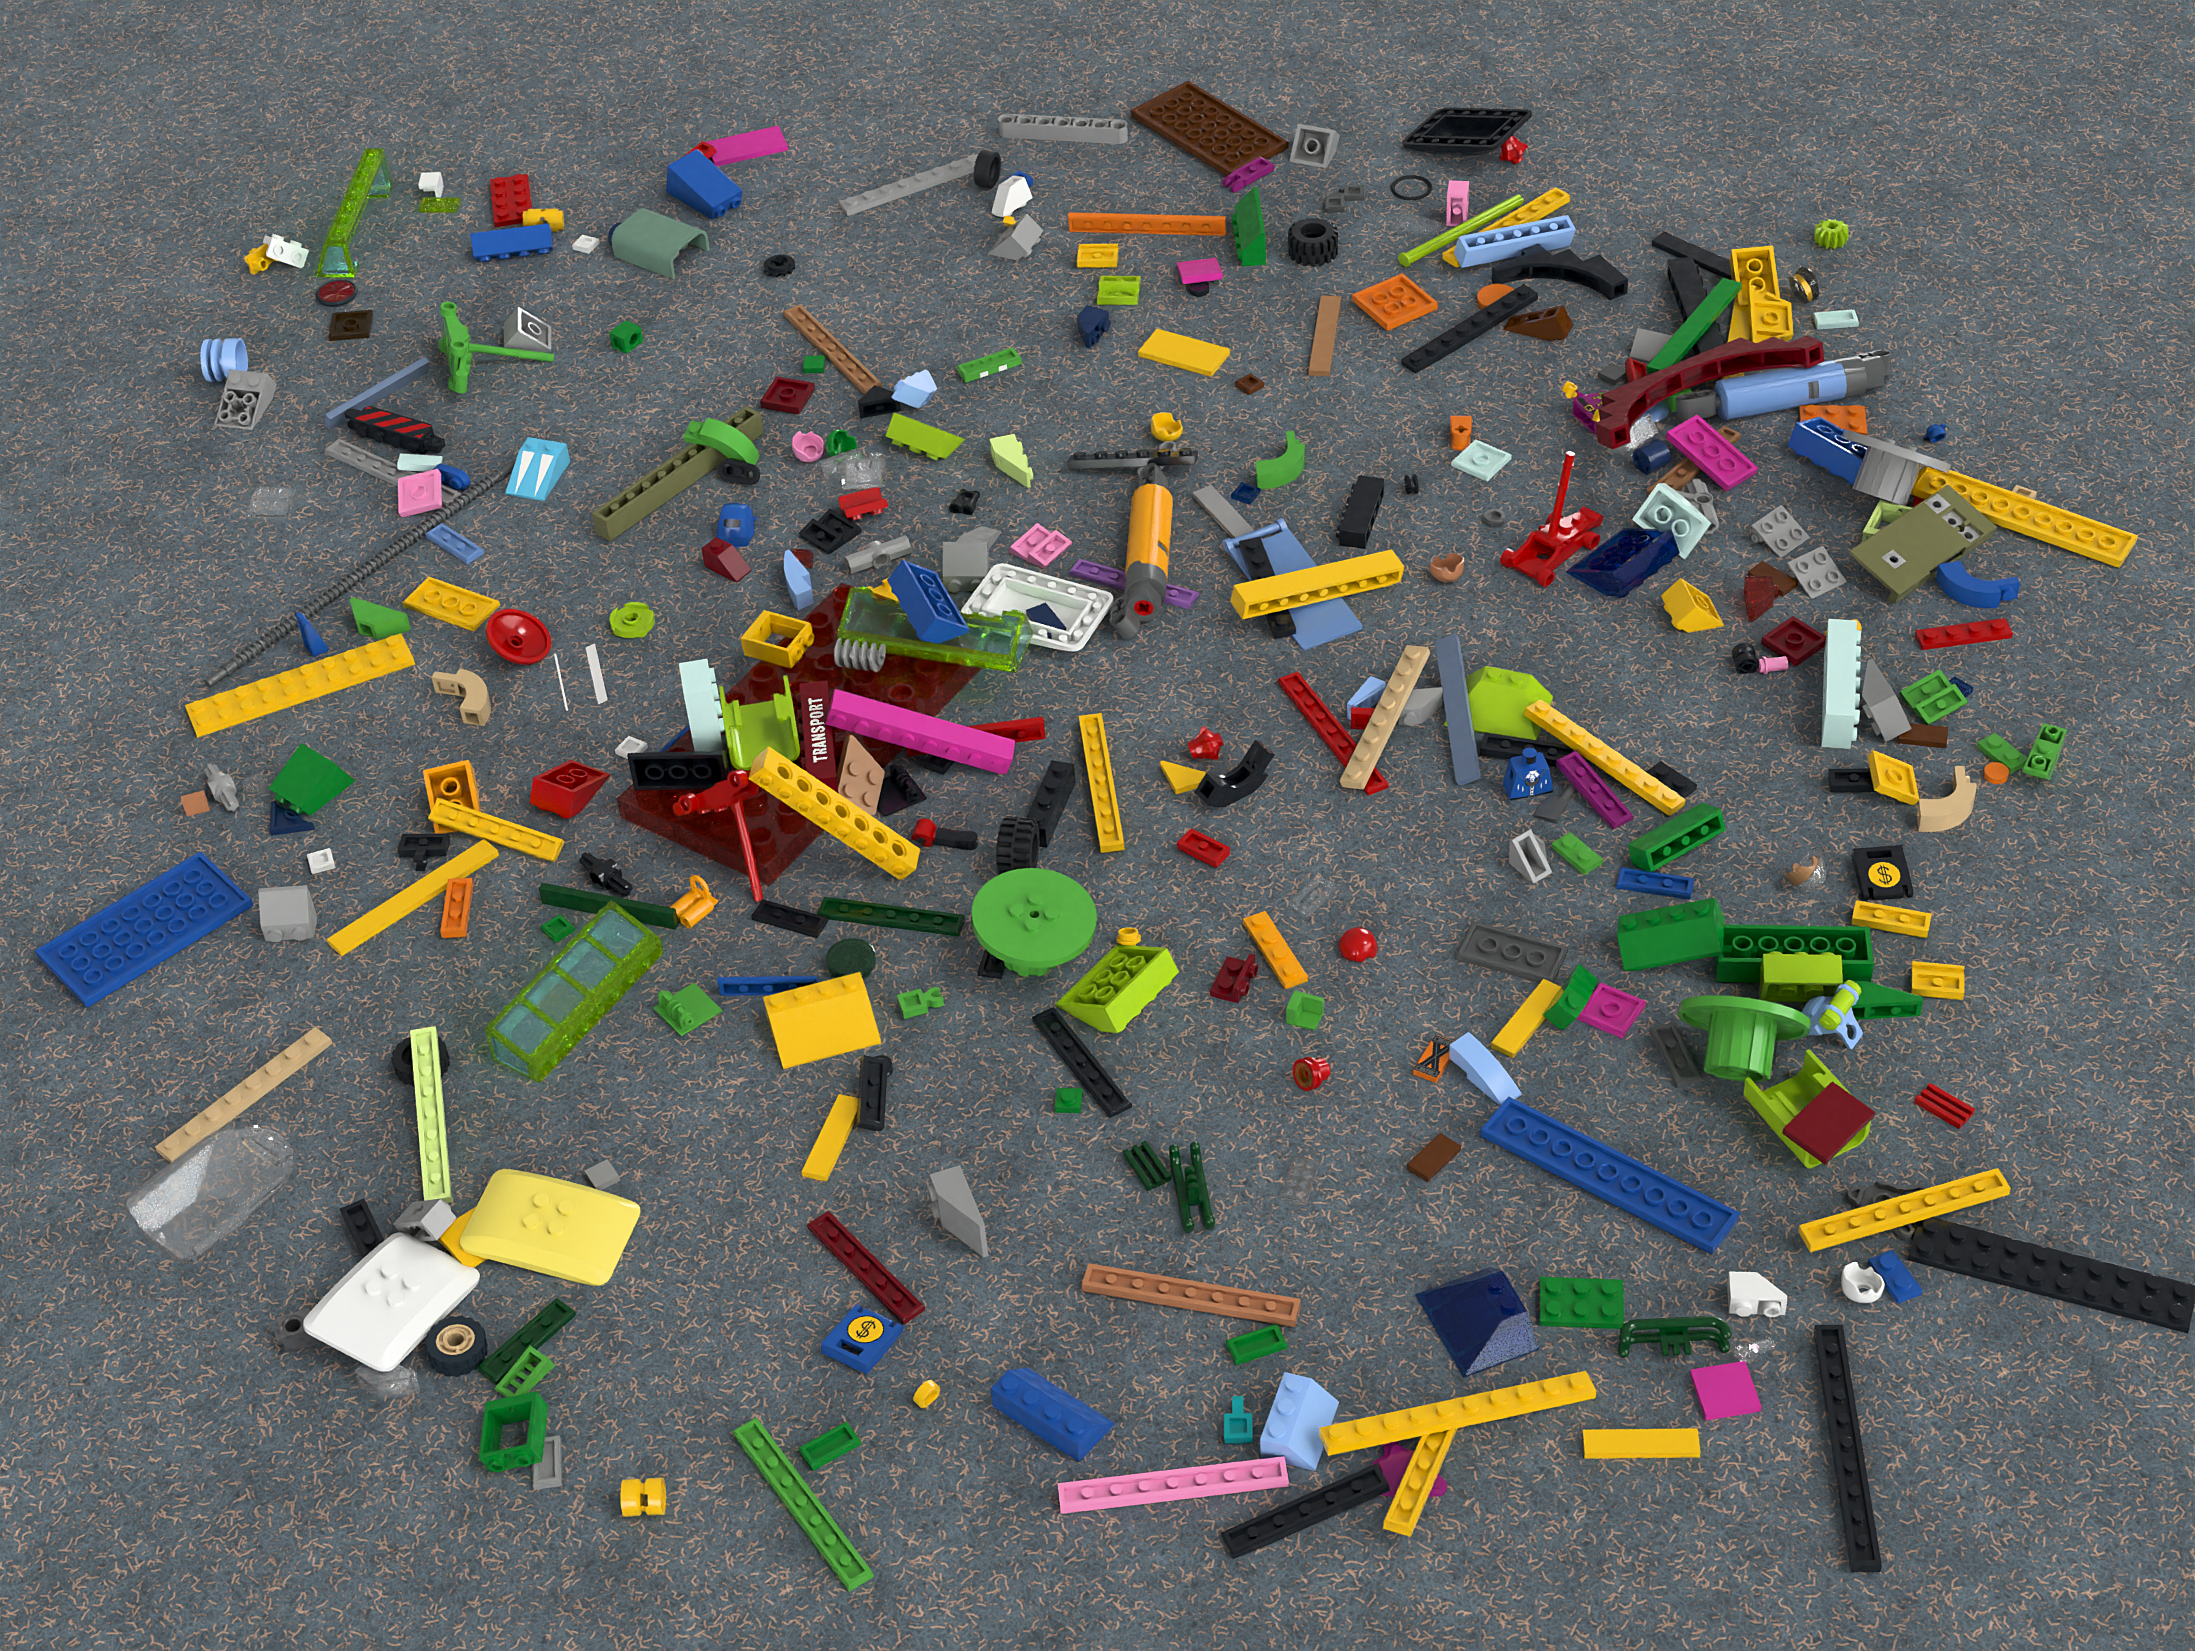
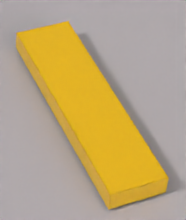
M1543 979L1491 1042V1048L1514 1058L1545 1020L1542 1014L1561 987Z
M838 1094L803 1167V1177L827 1182L857 1119L858 1098Z
M1698 1428L1583 1430L1582 1434L1585 1459L1700 1457Z

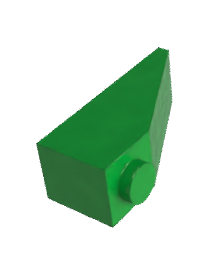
M1578 963L1542 1015L1557 1028L1564 1030L1582 1012L1590 999L1598 979Z
M1855 981L1862 991L1857 1003L1852 1006L1853 1015L1856 1020L1921 1016L1923 1004L1921 996L1868 981Z

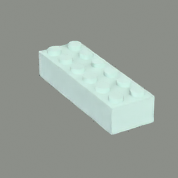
M1828 619L1824 649L1821 747L1851 749V741H1856L1857 727H1854V725L1859 723L1860 710L1855 709L1859 708L1860 694L1857 693L1860 688V678L1857 677L1860 675V662L1857 661L1860 660L1861 646H1856V644H1860L1861 630H1857V621Z

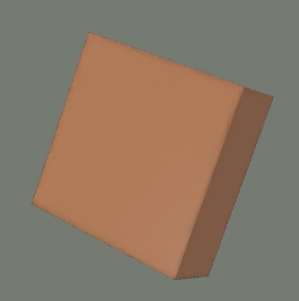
M204 790L181 796L186 816L210 811Z

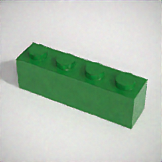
M1701 803L1630 842L1627 845L1632 864L1640 869L1653 872L1726 831L1721 809Z

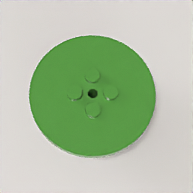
M1040 868L1016 869L1002 873L988 881L977 893L973 901L971 915L972 928L980 944L989 953L1004 961V965L1010 971L1014 970L1020 976L1025 977L1030 975L1040 977L1047 974V971L1050 969H1055L1057 965L1066 963L1080 955L1091 943L1097 922L1094 902L1080 884L1061 873Z
M1722 995L1695 996L1682 1000L1679 1003L1678 1009L1680 1020L1690 1026L1708 1032L1703 1069H1705L1704 1072L1721 1079L1745 1082V1079L1750 1077L1754 1083L1770 1080L1775 1041L1801 1039L1810 1032L1811 1020L1805 1014L1784 1005L1758 999Z

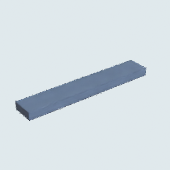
M426 357L419 359L325 414V427L330 430L347 420L344 414L347 409L362 411L365 407L373 405L428 373V359Z

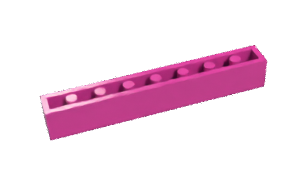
M837 689L834 690L829 704L826 725L998 774H1007L1013 760L1015 740Z

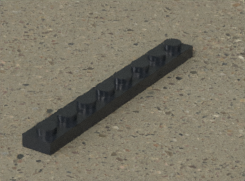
M1522 284L1402 358L1401 364L1413 373H1418L1538 300V293L1527 285Z

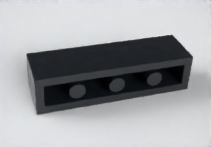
M1359 475L1356 484H1352L1351 497L1347 498L1346 511L1342 512L1341 525H1338L1336 530V538H1339L1340 546L1366 549L1384 496V478Z
M1051 760L1026 818H1035L1039 827V847H1048L1076 783L1074 764Z

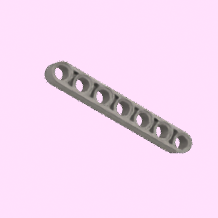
M1002 114L998 117L999 135L1004 138L1122 144L1128 140L1127 122L1119 119Z

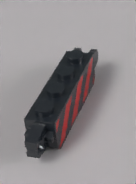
M372 406L365 407L362 411L349 408L344 413L346 419H350L347 422L348 427L355 430L356 434L363 438L368 437L379 443H388L395 448L401 447L412 453L417 452L425 454L427 451L439 453L446 446L443 438L434 435L432 424Z

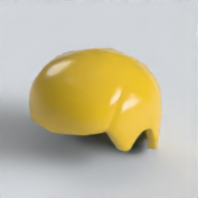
M1160 412L1154 414L1151 418V433L1159 441H1175L1183 433L1181 421H1174L1171 413Z

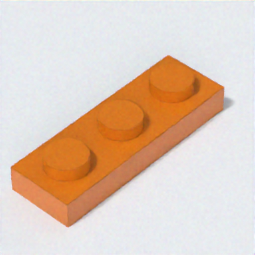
M472 878L448 879L440 930L442 938L466 937L474 886Z

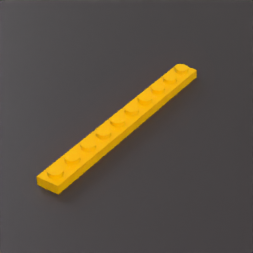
M1582 1371L1319 1427V1437L1327 1455L1330 1456L1595 1399L1596 1389L1587 1372Z

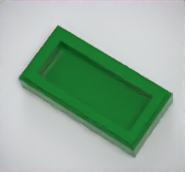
M1277 1324L1226 1340V1346L1235 1365L1287 1349V1343Z
M846 1421L799 1447L798 1450L810 1469L814 1471L860 1446L861 1440Z

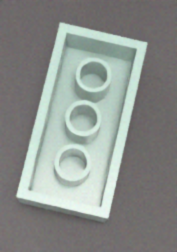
M707 659L679 663L695 752L724 751L728 749L726 735L721 736V734L726 733L723 718L718 719V717L722 716L720 701H715V699H719L716 683L712 684V682H716L714 667L709 668Z

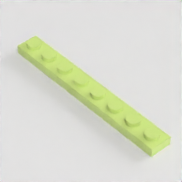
M436 1026L410 1030L424 1201L441 1199L450 1203L452 1202L440 1057Z

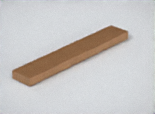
M1321 296L1309 365L1310 376H1330L1341 296Z
M1722 426L1717 431L1732 445L1741 439V433L1726 426ZM1686 457L1647 490V494L1650 495L1658 483H1666L1672 489L1679 491L1701 473L1702 470Z

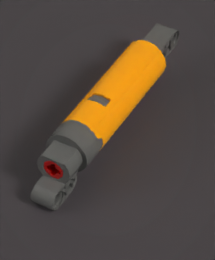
M1150 463L1142 469L1139 488L1134 491L1132 496L1124 595L1117 598L1111 606L1110 624L1125 640L1131 639L1137 634L1140 621H1149L1158 616L1161 604L1166 596L1173 497L1168 491V478L1155 463Z

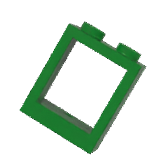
M537 1391L486 1402L479 1459L489 1472H502L542 1462L548 1405ZM530 1419L527 1444L500 1450L503 1425Z

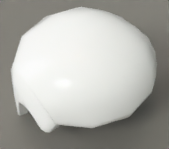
M1857 1262L1846 1265L1842 1271L1841 1285L1843 1293L1849 1299L1859 1303H1871L1882 1296L1885 1286L1884 1281L1879 1274L1874 1272L1872 1267L1863 1270L1859 1268ZM1865 1288L1868 1291L1860 1293L1858 1289Z

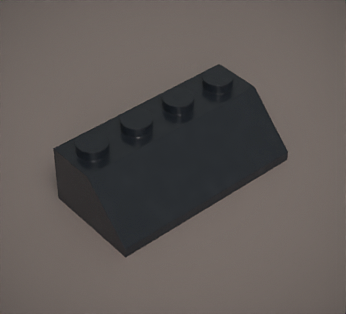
M729 752L627 754L634 790L709 789L717 782L727 780L728 774L732 770Z

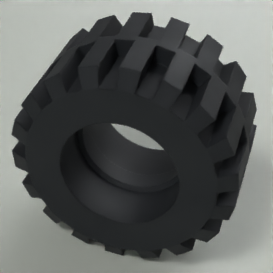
M1306 218L1293 223L1288 231V254L1291 256V260H1296L1297 264L1302 262L1303 266L1311 264V267H1316V264L1322 266L1324 262L1328 264L1331 262V259L1334 260L1336 255H1338V230L1336 225H1333L1331 221L1319 218Z
M1004 817L1000 824L996 846V864L999 875L1016 869L1036 868L1039 854V827L1036 819Z

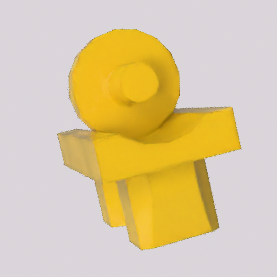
M264 243L257 249L252 248L249 254L244 257L251 274L255 275L259 271H264L273 261H279L266 256L268 244Z

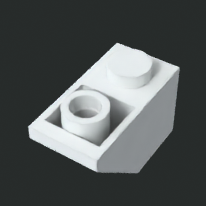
M1011 176L998 186L992 208L993 215L999 217L1011 216L1014 210L1025 206L1026 202L1033 198L1025 177Z
M1729 1272L1727 1284L1729 1313L1743 1317L1751 1314H1765L1767 1317L1785 1315L1787 1295L1757 1272Z

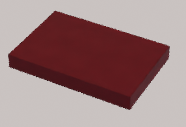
M1832 1081L1783 1128L1782 1134L1826 1165L1874 1118L1875 1111Z

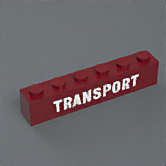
M819 681L799 684L800 693L796 694L797 707H801V709L797 710L798 721L803 723V725H798L800 739H804V741H800L801 756L805 755V757L801 758L802 769L839 794L833 726L825 724L830 704L828 682Z

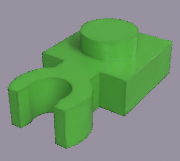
M939 987L930 988L926 993H922L920 988L897 995V1001L904 1019L928 1013V1007L930 1006L938 1008L944 1005Z

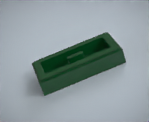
M1146 1140L1141 1142L1142 1146L1140 1147L1137 1144L1132 1146L1131 1151L1128 1149L1123 1150V1156L1147 1191L1171 1181V1175ZM1143 1151H1145V1153L1152 1161L1158 1172L1161 1174V1176L1163 1177L1162 1179H1160V1177L1153 1169L1147 1158L1144 1156V1154L1142 1153ZM1134 1155L1138 1157V1159L1143 1164L1147 1172L1150 1174V1176L1154 1180L1153 1183L1150 1182V1180L1145 1175L1139 1164L1136 1162V1160L1133 1157Z

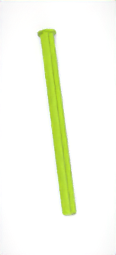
M1516 194L1406 253L1401 252L1398 255L1399 263L1408 268L1411 263L1453 242L1459 236H1464L1522 205L1523 197L1520 194Z

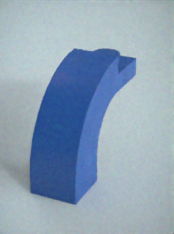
M1960 561L1938 564L1936 581L1940 588L1950 598L1962 604L1977 608H1999L2000 601H2010L2018 597L2020 581L2017 577L1993 581L1980 580L1968 574Z

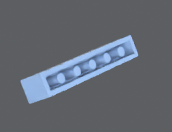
M1565 215L1459 236L1454 255L1461 268L1521 256L1523 249L1538 243L1547 251L1568 247L1571 245L1576 229L1569 216Z

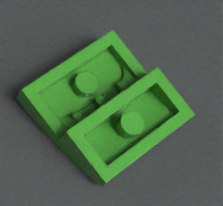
M1940 669L1901 690L1899 693L1902 700L1926 725H1931L1968 704V701L1956 684L1951 685Z

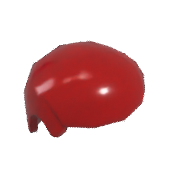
M1363 927L1347 930L1338 943L1342 957L1348 961L1359 963L1364 962L1368 957L1374 958L1379 949L1373 933Z

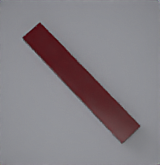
M829 1211L807 1224L808 1229L903 1325L925 1311V1306Z

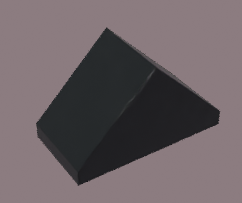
M874 385L858 400L860 419L900 412V402L892 398L894 392Z

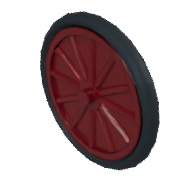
M333 280L318 288L316 299L325 306H341L352 301L356 297L358 289L351 281Z

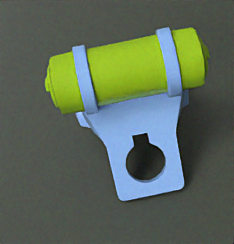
M1848 980L1844 984L1839 985L1834 997L1819 996L1809 1000L1801 1012L1811 1020L1808 1035L1817 1036L1837 1033L1846 1047L1852 1049L1863 1035L1852 1011V1006L1857 1003L1862 992L1860 986L1852 980ZM1846 1024L1851 1025L1854 1034L1852 1039L1848 1038Z

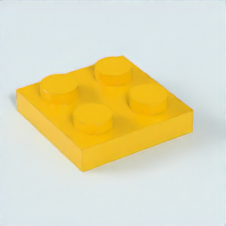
M1874 750L1867 756L1874 791L1910 805H1915L1919 801L1912 765Z

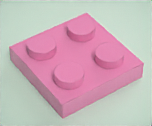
M438 469L398 479V513L401 517L442 508L441 473Z

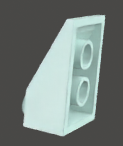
M1658 483L1632 519L1683 559L1688 557L1712 524L1691 503L1666 483Z

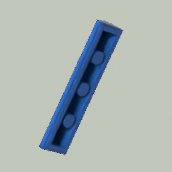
M817 976L717 978L721 996L773 995L820 982Z

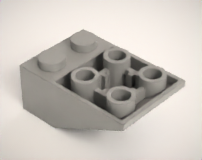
M230 369L214 426L252 430L273 399L277 385L275 381L266 373Z

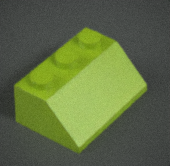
M893 413L885 435L893 439V444L901 447L907 444L910 446L909 450L919 454L923 450L927 452L926 457L937 461L939 457L946 459L965 441L964 438L897 413Z
M1769 952L1768 954H1763L1761 961L1759 1000L1768 1002H1808L1812 998L1819 996L1834 997L1839 985L1843 984L1841 955H1834L1830 952H1824L1819 955H1808L1806 952H1796L1794 954Z

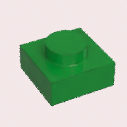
M1057 1088L1055 1113H1081L1083 1088Z

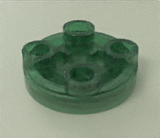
M849 938L841 940L828 950L826 954L827 968L833 978L857 972L861 973L862 979L867 978L876 964L875 950L870 943L862 939Z

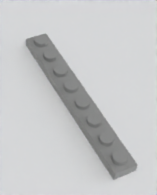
M978 154L970 155L967 158L953 161L941 167H935L932 170L918 173L906 179H900L897 182L883 185L880 188L866 191L854 197H848L845 200L839 201V206L849 216L974 172V165Z

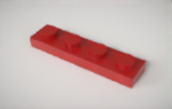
M2006 618L1915 631V637L1921 650L2010 639L2013 635Z

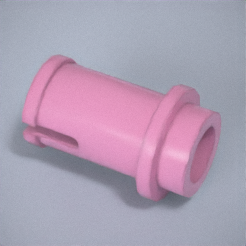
M1762 656L1761 659H1758L1759 668L1757 670L1759 673H1764V675L1768 672L1788 670L1786 656L1774 658Z

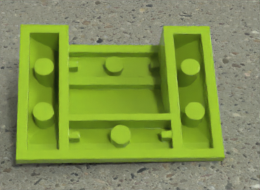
M1485 666L1465 677L1474 732L1483 734L1488 732L1537 740L1542 727L1524 716L1525 709L1540 699L1550 705L1553 696L1531 674ZM1446 718V721H1445V723H1444V726H1448V725H1447V718Z

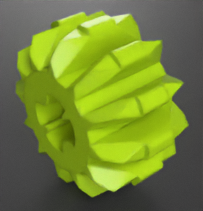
M1827 218V221L1820 220V223L1816 224L1814 229L1815 243H1818L1819 247L1825 246L1826 250L1829 247L1835 250L1837 246L1843 248V245L1847 244L1849 237L1848 225L1844 224V221H1837L1836 219L1830 220Z

